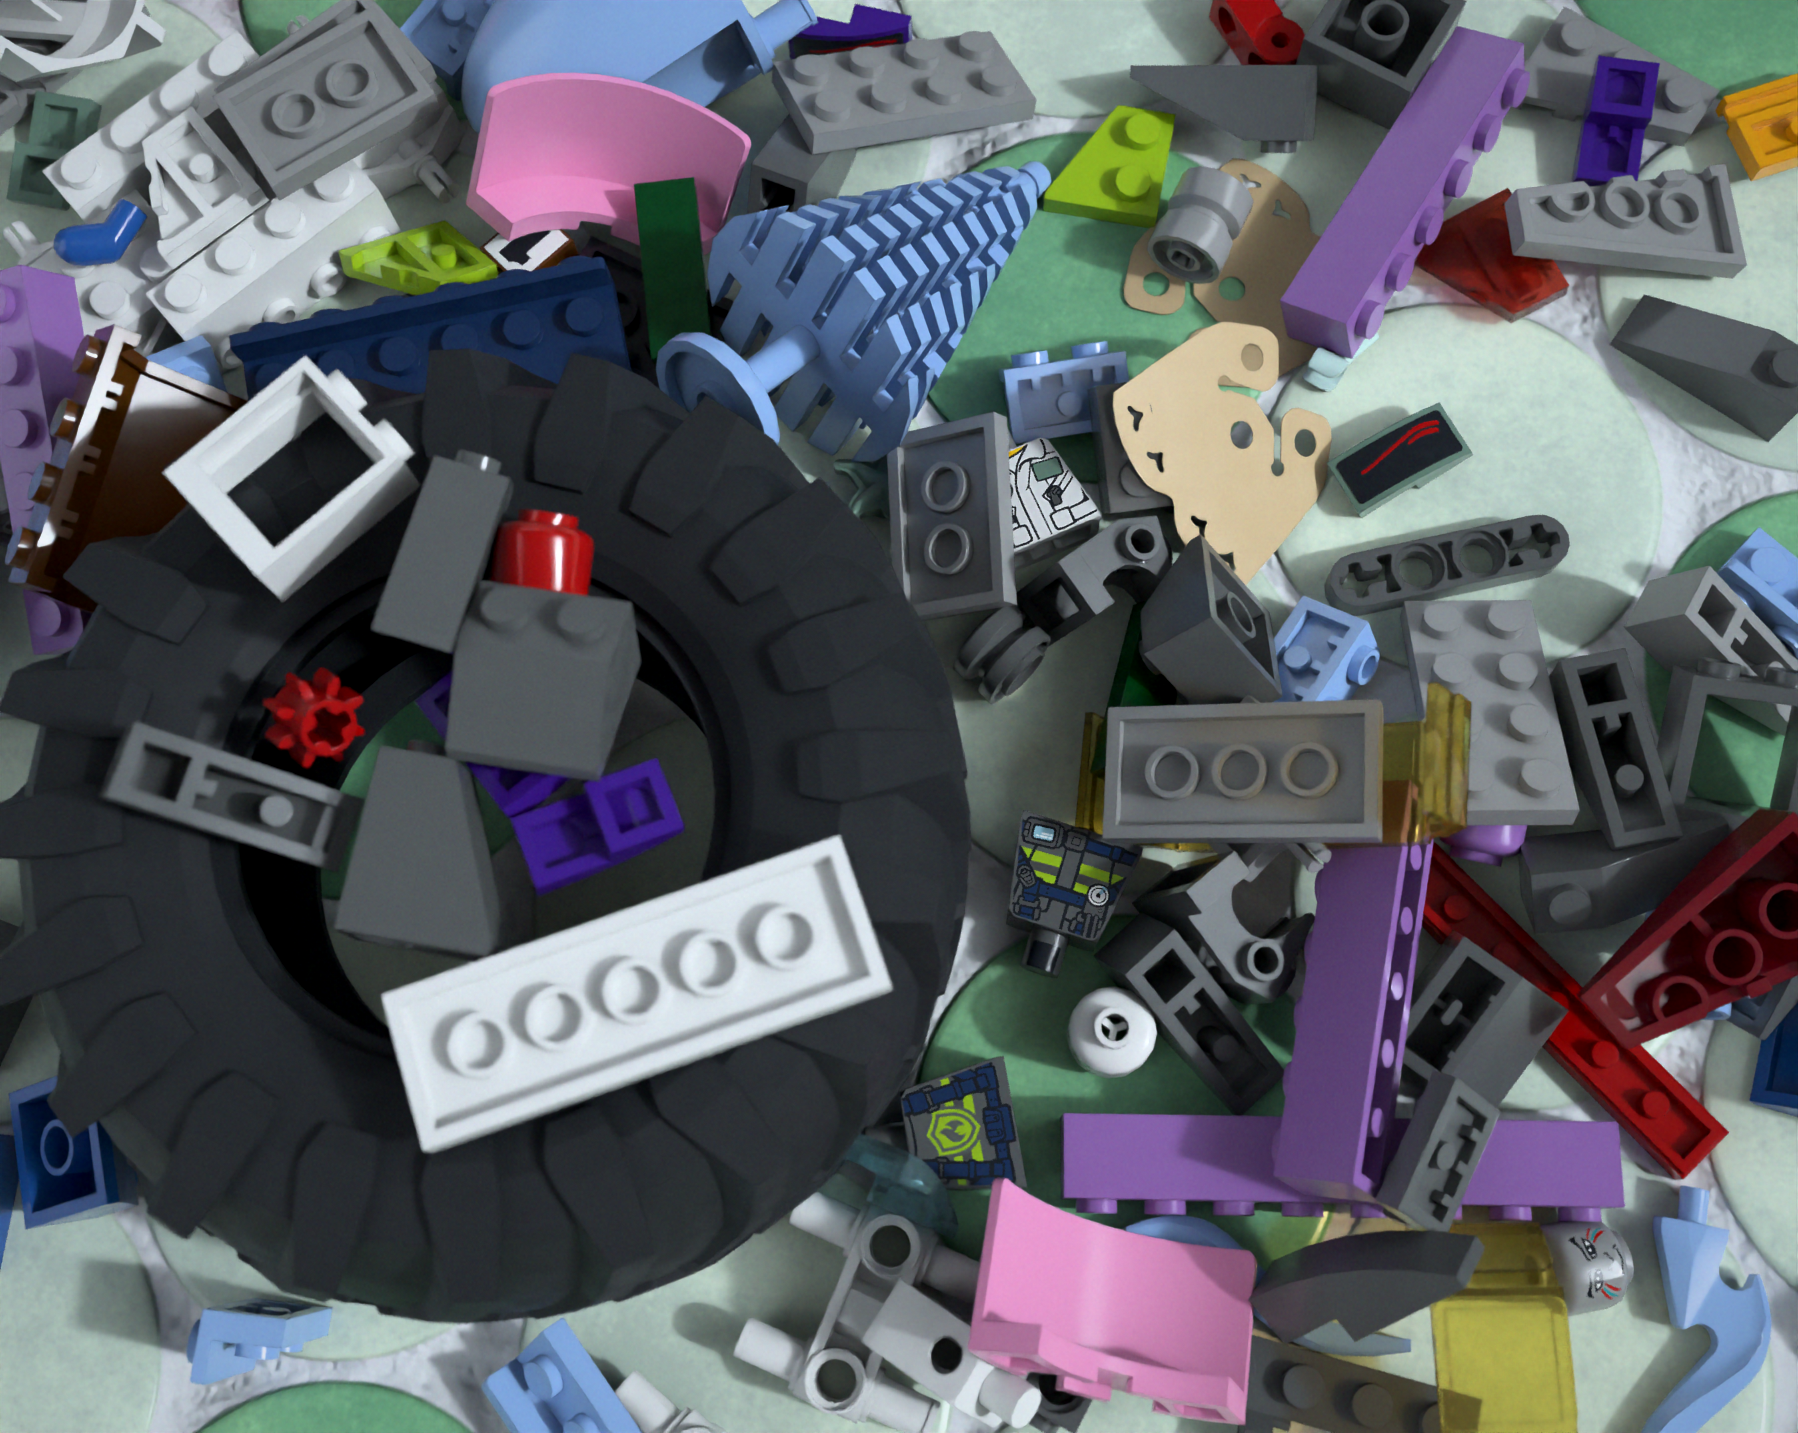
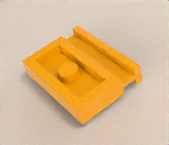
M1798 73L1722 98L1715 112L1718 117L1724 116L1729 126L1726 133L1751 181L1798 167Z

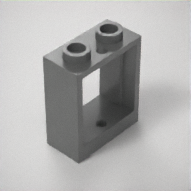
M1700 657L1697 668L1674 665L1657 744L1658 756L1679 822L1724 817L1728 823L1729 835L1759 808L1794 811L1798 815V670L1768 666L1766 667L1765 676L1761 677L1740 674L1741 664ZM1707 694L1791 705L1769 808L1686 796Z

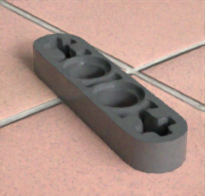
M1530 515L1352 553L1340 558L1333 565L1324 585L1325 597L1331 607L1353 616H1362L1403 607L1404 601H1432L1539 578L1551 573L1567 555L1570 546L1569 535L1564 526L1555 518L1547 515ZM1531 534L1534 535L1537 543L1547 542L1550 546L1542 558H1540L1537 550L1529 549L1517 552L1509 561L1508 551L1522 547ZM1468 545H1478L1486 549L1492 557L1493 566L1491 571L1486 573L1469 571L1461 562V549ZM1407 558H1418L1426 562L1432 571L1431 583L1425 586L1408 584L1400 574V562ZM1381 564L1385 565V580L1368 585L1362 597H1357L1353 589H1342L1341 585L1349 573H1354L1357 581L1377 579L1382 571ZM1386 586L1388 587L1390 593L1386 592Z

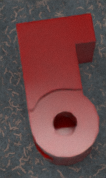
M1274 0L1212 1L1209 18L1242 65H1296L1305 37L1304 31L1296 22L1283 16L1282 11Z

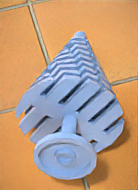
M1029 161L1017 170L1009 166L986 169L982 173L974 171L959 174L949 180L947 185L941 179L924 182L917 189L920 182L896 186L895 188L868 191L863 195L840 196L838 199L828 198L821 200L818 206L808 204L794 212H786L788 206H782L734 216L713 238L707 271L712 307L728 294L734 279L741 284L738 295L720 329L726 343L701 332L681 333L669 340L658 351L656 375L660 390L689 413L707 396L741 416L774 439L777 444H779L780 440L777 417L794 432L808 420L817 404L823 407L836 396L809 438L808 443L834 456L849 442L858 428L863 430L868 426L872 432L851 461H877L900 446L908 432L911 420L917 417L925 403L927 394L935 386L946 363L952 357L963 337L962 335L966 333L973 321L976 310L983 304L992 283L997 280L1008 256L1012 254L1018 244L1022 231L1031 222L1037 209V199L1045 194L1052 181L1049 171L1042 163ZM760 329L764 337L769 334L759 352L746 361L741 358L750 350ZM791 377L779 401L773 407L770 397L778 392L786 379Z

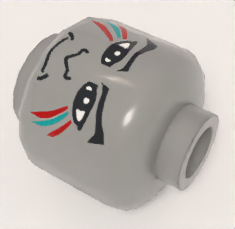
M1558 1221L1539 1226L1529 1235L1526 1243V1252L1522 1255L1519 1264L1521 1278L1527 1291L1532 1296L1538 1297L1541 1303L1551 1312L1566 1317L1608 1309L1620 1303L1627 1290V1285L1631 1283L1634 1271L1632 1255L1628 1245L1621 1235L1611 1230L1601 1221Z

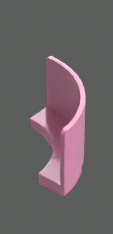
M547 73L525 76L497 84L487 93L466 205L507 241L546 230H578L580 221L612 226L611 236L640 246L634 184L694 177L697 188L703 255L711 252L713 238L725 226L751 147V140L746 133L713 111L675 93L645 83L620 77L589 73Z
M995 1178L990 1196L968 1350L988 1363L1017 1376H1026L1027 1372L1057 1374L1055 1389L1106 1403L1110 1401L1111 1390L1113 1389L1126 1392L1129 1395L1152 1399L1153 1413L1245 1425L1254 1306L1248 1299L1256 1287L1257 1259L1248 1250L1170 1241L1099 1224L1051 1206L1026 1193L1007 1178Z

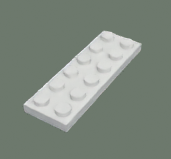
M840 835L393 990L382 994L381 997L423 1151L433 1153L893 991L843 843Z

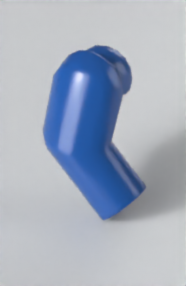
M119 199L104 223L73 225L60 230L54 238L55 252L61 259L73 266L115 263L122 257L147 219V215L131 202Z

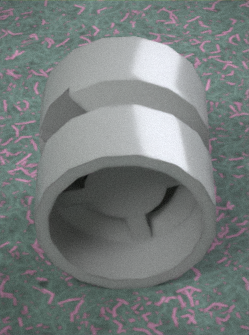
M1198 166L1186 170L1182 174L1169 200V210L1159 220L1148 242L1147 250L1151 259L1170 275L1186 282L1206 284L1215 281L1229 257L1230 249L1233 245L1232 241L1239 236L1252 210L1253 199L1248 189L1230 174L1215 168Z

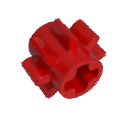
M320 668L317 671L313 682L301 680L291 672L285 675L287 685L278 692L275 699H264L263 705L273 712V717L277 724L265 733L266 738L280 749L290 747V757L304 767H309L312 764L316 754L330 755L336 761H342V750L352 742L354 736L364 735L365 732L357 724V719L353 712L364 701L362 696L349 687L339 688V677L324 668Z

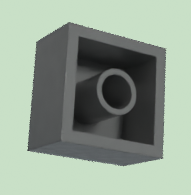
M1328 0L1303 39L1296 65L1318 66V94L1391 129L1454 32L1467 1Z

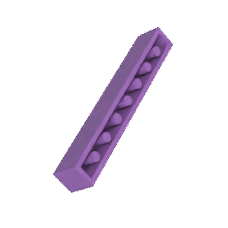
M1063 1113L1060 1117V1196L1062 1200H1076V1213L1117 1214V1200L1144 1201V1214L1186 1215V1202H1213V1215L1255 1216L1254 1203H1281L1282 1217H1324L1323 1204H1350L1351 1218L1389 1219L1383 1214V1206L1377 1202L1304 1195L1274 1177L1275 1166L1272 1159V1143L1276 1132L1281 1129L1283 1116ZM1411 1118L1394 1119L1388 1165L1398 1151ZM1497 1120L1454 1220H1462V1206L1488 1207L1489 1220L1532 1221L1531 1208H1557L1558 1221L1602 1222L1601 1209L1625 1207L1618 1122Z

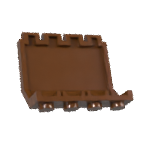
M116 324L96 330L94 336L85 335L76 351L72 371L80 374L72 400L65 397L54 414L50 435L58 438L50 463L42 461L34 472L28 489V500L35 502L27 528L19 526L15 530L5 556V564L13 567L8 580L9 583L57 603L91 614L94 613L98 603L63 577L88 544L115 537L146 536L162 530L188 504L181 492L163 473L165 471L164 466L196 443L201 442L248 403L245 399L148 360L134 350L138 347L142 335Z

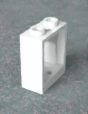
M306 355L163 472L249 569L282 601L286 600L421 486L405 463L414 452L404 439L385 419L372 427L359 413L367 405V402L346 377L337 369L328 377H325ZM324 412H327L369 456L375 465L275 548L226 493Z

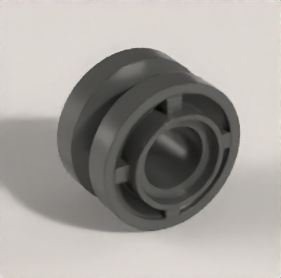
M1015 605L1002 607L1000 610L987 616L964 641L953 664V670L965 681L978 676L982 678L978 693L990 704H994L1003 697L1011 695L1027 681L1042 662L1045 651L1051 642V637L1038 626L1027 631L1022 629L1026 616Z

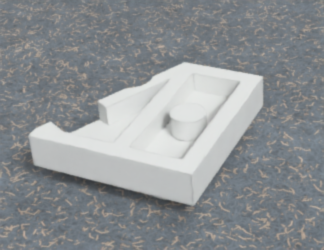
M192 106L142 141L145 166L152 175L149 185L151 207L158 216L161 240L157 241V248L160 255L172 269H175L269 201L260 186Z

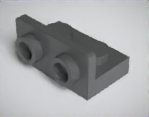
M1433 1070L1423 1095L1415 1104L1413 1117L1398 1151L1385 1171L1383 1184L1375 1200L1383 1206V1214L1392 1221L1416 1231L1448 1232L1501 1111L1457 1077Z

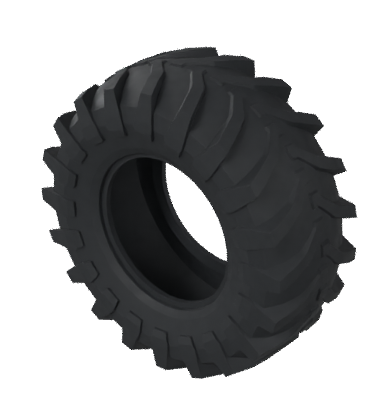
M465 348L429 351L425 393L414 394L390 389L363 379L346 378L367 402V405L359 413L372 427L385 419L412 449L414 454L405 463L421 486L286 600L282 601L249 569L186 498L185 500L188 504L159 532L146 536L115 537L88 544L63 577L96 601L98 606L73 649L59 657L34 662L13 672L0 702L1 713L40 725L27 783L11 798L0 802V859H19L24 919L10 946L0 953V1006L39 995L45 1020L60 1051L56 1087L48 1097L49 1106L71 1138H74L97 1121L101 1122L116 1146L127 1156L126 1162L136 1172L148 1205L147 1215L181 1239H188L196 1228L199 1227L208 1235L217 1236L237 1251L239 1260L253 1267L281 1292L323 1303L333 1299L343 1303L376 1306L381 1315L430 1323L468 1324L531 1317L536 1320L577 1312L609 1301H614L615 1303L622 1302L695 1274L719 1262L748 1241L754 1233L762 1234L816 1193L840 1169L858 1145L863 1128L875 1125L910 1075L923 1050L938 997L945 995L958 949L965 916L969 852H971L970 808L964 782L967 778V766L953 696L943 664L925 623L906 597L878 540L850 507L821 478L809 483L774 439L741 416L707 396L689 413L648 379L609 361L572 353L559 383L556 384L533 374L506 358ZM324 412L226 494L276 548L374 466L375 463L327 412ZM196 443L188 450L183 452L181 455L176 457L174 460L169 462L167 465H165L164 469H168L172 464L179 460L183 455H185L198 443ZM460 449L480 454L502 463L498 475L510 478L514 485L504 523L517 521L519 509L546 511L579 518L577 529L590 535L594 542L588 596L632 603L641 659L636 679L659 691L677 705L706 737L713 770L715 791L714 821L709 852L699 884L840 835L893 991L431 1153L422 1149L391 1030L361 999L347 978L334 951L322 903L321 867L170 822L98 797L125 727L134 721L340 791L352 766L381 728L406 705L421 696L454 669L455 654L381 633L371 628L434 455L454 461L456 452ZM492 563L486 579L487 582H490ZM320 668H324L339 677V688L349 687L362 696L364 701L353 712L355 713L357 724L365 732L364 735L354 736L352 742L342 750V761L338 762L330 755L316 754L312 764L309 767H304L290 757V747L280 749L266 738L265 733L277 724L274 720L273 712L264 706L263 702L264 699H275L278 692L287 685L285 679L287 673L291 672L301 680L313 682L317 671Z

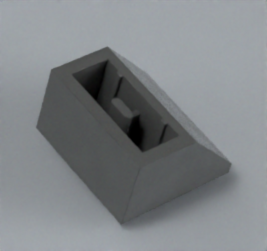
M1452 930L1413 983L1403 1063L1428 1081L1433 1070L1457 1077L1497 1108L1569 1010L1472 941Z

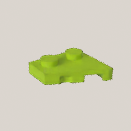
M1118 105L1046 190L1043 211L1137 227L1155 228L1176 114Z
M446 220L339 250L343 273L346 276L415 296L434 292L438 286L446 283L461 282L473 284L495 279L498 276L496 264Z

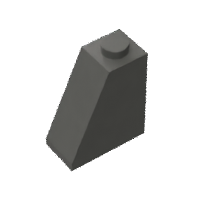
M788 114L751 163L747 214L782 206H788L786 212H794L808 204L818 206L819 202L824 199H836L856 157L857 148L812 155L793 119Z
M460 449L457 450L454 461L434 455L377 609L372 630L455 654L456 640L481 581H486L494 555L496 533L498 528L504 523L514 489L510 478L498 475L502 463L489 457Z
M409 740L406 750L380 746L333 929L360 942L472 962L508 951L509 948L474 776L456 759H449L445 750L446 746L437 743Z

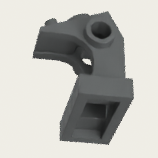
M1146 516L1118 519L1016 592L1017 605L1015 606L1025 614V621L1029 627H1040L1051 637L1049 646L1115 602L1103 584H1114L1123 588L1136 603L1148 600L1172 567L1173 560L1171 545L1162 534L1158 517Z
M1233 850L1178 864L1133 901L1132 904L1139 913L1142 912L1174 928L1226 996L1243 1005L1275 1002L1277 998L1288 990L1294 980L1296 966L1293 963L1300 949L1304 951L1305 941L1315 916L1311 912L1305 913L1299 918L1288 919V917H1282L1259 937L1251 935L1239 923L1232 909L1233 887L1251 873L1236 851Z

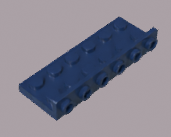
M573 256L560 261L557 266L534 271L524 269L507 270L500 273L495 279L473 284L461 282L446 283L438 286L434 292L407 298L397 295L385 296L375 300L372 305L346 311L323 309L313 313L308 319L284 324L278 322L258 323L250 327L247 332L229 336L231 351L243 362L248 402L305 355L325 377L337 369L346 378L363 379L390 389L414 394L425 393L429 351L469 348L503 357L533 374L556 384L559 383L572 353L609 361L631 371L615 283L603 257Z

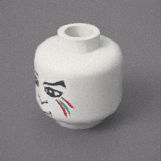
M1112 986L1098 988L1080 1000L1071 1013L1066 1033L1069 1050L1076 1062L1090 1074L1109 1079L1126 1076L1145 1062L1154 1049L1157 1029L1153 1013L1131 990ZM1107 1018L1116 1019L1120 1023L1114 1025ZM1101 1025L1109 1031L1108 1039L1103 1035ZM1126 1030L1125 1037L1122 1040L1115 1041L1117 1032Z

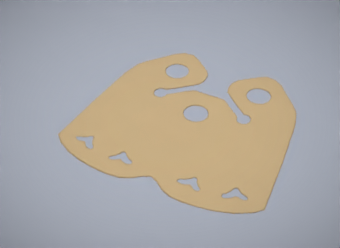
M1232 158L1219 170L1230 174L1242 184L1243 181L1240 175L1244 174L1248 181L1258 182L1261 187L1247 188L1253 199L1252 210L1239 236L1232 241L1233 245L1230 249L1229 257L1219 277L1212 283H1194L1193 295L1217 322H1235L1262 326L1270 330L1278 340V377L1309 361L1318 349L1314 345L1287 336L1280 300L1321 236L1312 233L1307 206L1289 185L1277 175L1258 164L1245 159ZM1277 200L1281 202V210L1291 216L1290 219L1273 215ZM1151 227L1133 247L1123 288L1124 298L1128 305L1134 309L1161 315L1172 314L1184 304L1186 281L1170 275L1151 259L1147 250L1148 242L1155 228ZM1158 272L1167 277L1169 288L1164 294L1153 296L1144 290L1143 280L1148 274ZM1234 277L1241 280L1245 286L1244 295L1235 301L1223 298L1219 293V285L1223 279ZM1204 327V328H1201V329L1196 330L1193 334H1191L1190 338H1192L1193 336H1195L1196 334H1198L1200 331H1202L1203 329H1206V328H1208V327ZM1254 344L1245 345L1241 352V361L1247 370L1256 371L1262 365L1263 356L1261 350ZM1221 376L1218 380L1219 386L1244 387L1230 382L1226 376Z
M1220 322L1203 329L1113 392L1112 406L1115 425L1121 443L1137 474L1148 487L1172 499L1176 531L1185 547L1191 539L1200 535L1199 527L1192 522L1191 516H1195L1199 520H1205L1207 524L1204 529V538L1218 554L1233 553L1234 573L1247 585L1306 515L1322 492L1327 477V462H1329L1332 436L1331 427L1325 417L1301 408L1290 409L1281 420L1280 462L1283 464L1284 470L1280 476L1273 474L1271 466L1274 463L1273 427L1255 398L1231 390L1221 391L1218 387V380L1221 376H1226L1230 382L1261 392L1270 390L1276 384L1279 376L1278 340L1270 330L1262 326ZM1247 344H1254L1261 350L1263 361L1261 367L1256 371L1247 370L1241 361L1242 349ZM1128 406L1143 414L1139 422L1138 431H1135L1133 428L1134 417L1128 411ZM1238 421L1247 423L1252 431V441L1245 449L1236 447L1231 440V428ZM1302 429L1310 431L1316 443L1314 452L1306 457L1297 452L1294 443L1296 434ZM1147 452L1162 453V466L1164 469L1162 473L1158 470L1156 461L1147 456Z

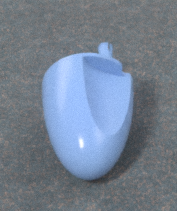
M495 0L471 43L464 64L461 85L464 113L470 126L479 134L486 96L493 86L525 76L547 73H589L625 78L670 91L705 107L739 88L759 74L765 75L773 70L774 66L771 60L775 57L773 50L809 26L817 24V17L807 0H780L754 18L748 13L742 0Z

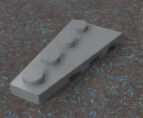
M1726 164L1708 166L1702 173L1686 175L1684 169L1662 171L1656 179L1635 181L1633 175L1612 177L1606 185L1591 187L1584 181L1520 188L1516 189L1504 203L1512 254L1515 256L1732 279L1747 266Z

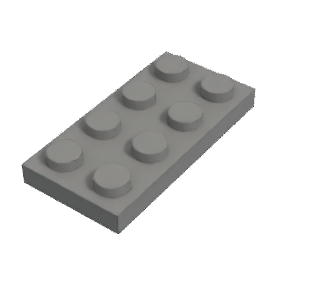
M968 31L958 36L931 40L914 39L903 44L875 48L858 47L853 51L819 56L809 54L800 56L797 59L773 62L772 84L812 155L1033 120L1037 99L991 31Z
M1404 601L1400 621L1437 826L1573 825L1580 809L1532 601Z
M1379 699L1108 707L1102 838L1109 843H1382L1383 705Z

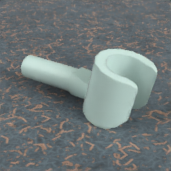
M1378 333L1371 339L1365 338L1352 359L1339 354L1335 355L1319 346L1310 359L1309 367L1303 374L1302 379L1323 391L1334 390L1347 367L1354 359L1379 339Z

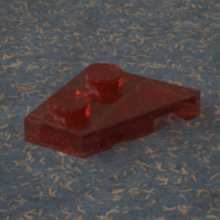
M1506 188L1443 221L1438 236L1432 244H1424L1414 260V265L1509 323H1513L1565 296L1570 285L1554 260L1515 256L1512 254L1504 204L1512 193L1509 188Z

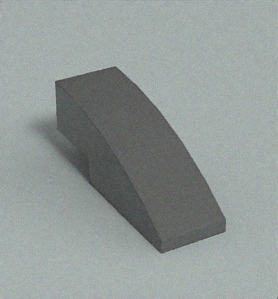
M1387 1230L1342 1236L1303 1247L1272 1261L1248 1300L1284 1345L1335 1319L1356 1342L1465 1289L1483 1254L1485 1246L1476 1235L1441 1231Z

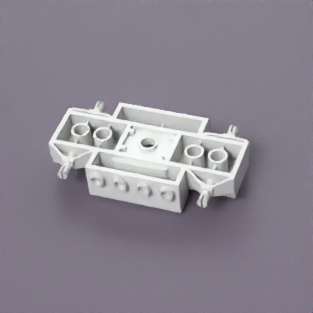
M300 15L295 17L301 28L309 23L306 16ZM293 20L287 26V33L289 35L300 29ZM235 31L42 171L86 224L104 223L119 199L131 202L147 215L144 224L118 261L103 265L73 266L56 254L54 240L41 244L22 221L13 222L11 225L24 239L23 241L8 226L3 232V237L20 255L21 259L17 265L74 277L84 337L87 334L94 336L96 330L116 324L142 335L138 347L134 350L147 357L202 335L211 345L222 375L227 370L243 364L230 349V335L247 332L250 327L258 323L278 322L284 324L298 321L301 314L321 299L332 296L340 291L350 278L343 273L339 250L401 233L385 199L417 183L420 186L425 183L441 203L451 201L446 190L453 198L457 196L460 187L443 170L441 164L460 144L464 132L442 88L435 81L429 84L436 95L441 107L440 109L284 199L279 200L212 97L217 94L214 90L260 57L239 32ZM192 106L260 186L269 201L251 213L250 217L231 231H226L175 269H172L160 255L157 248V241L161 240L158 216L151 207L149 185L152 175L145 166L142 141Z

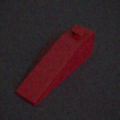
M1759 808L1708 852L1576 994L1623 1048L1628 1050L1704 1019L1710 1011L1744 997L1752 999L1773 990L1771 986L1798 976V815L1794 811Z

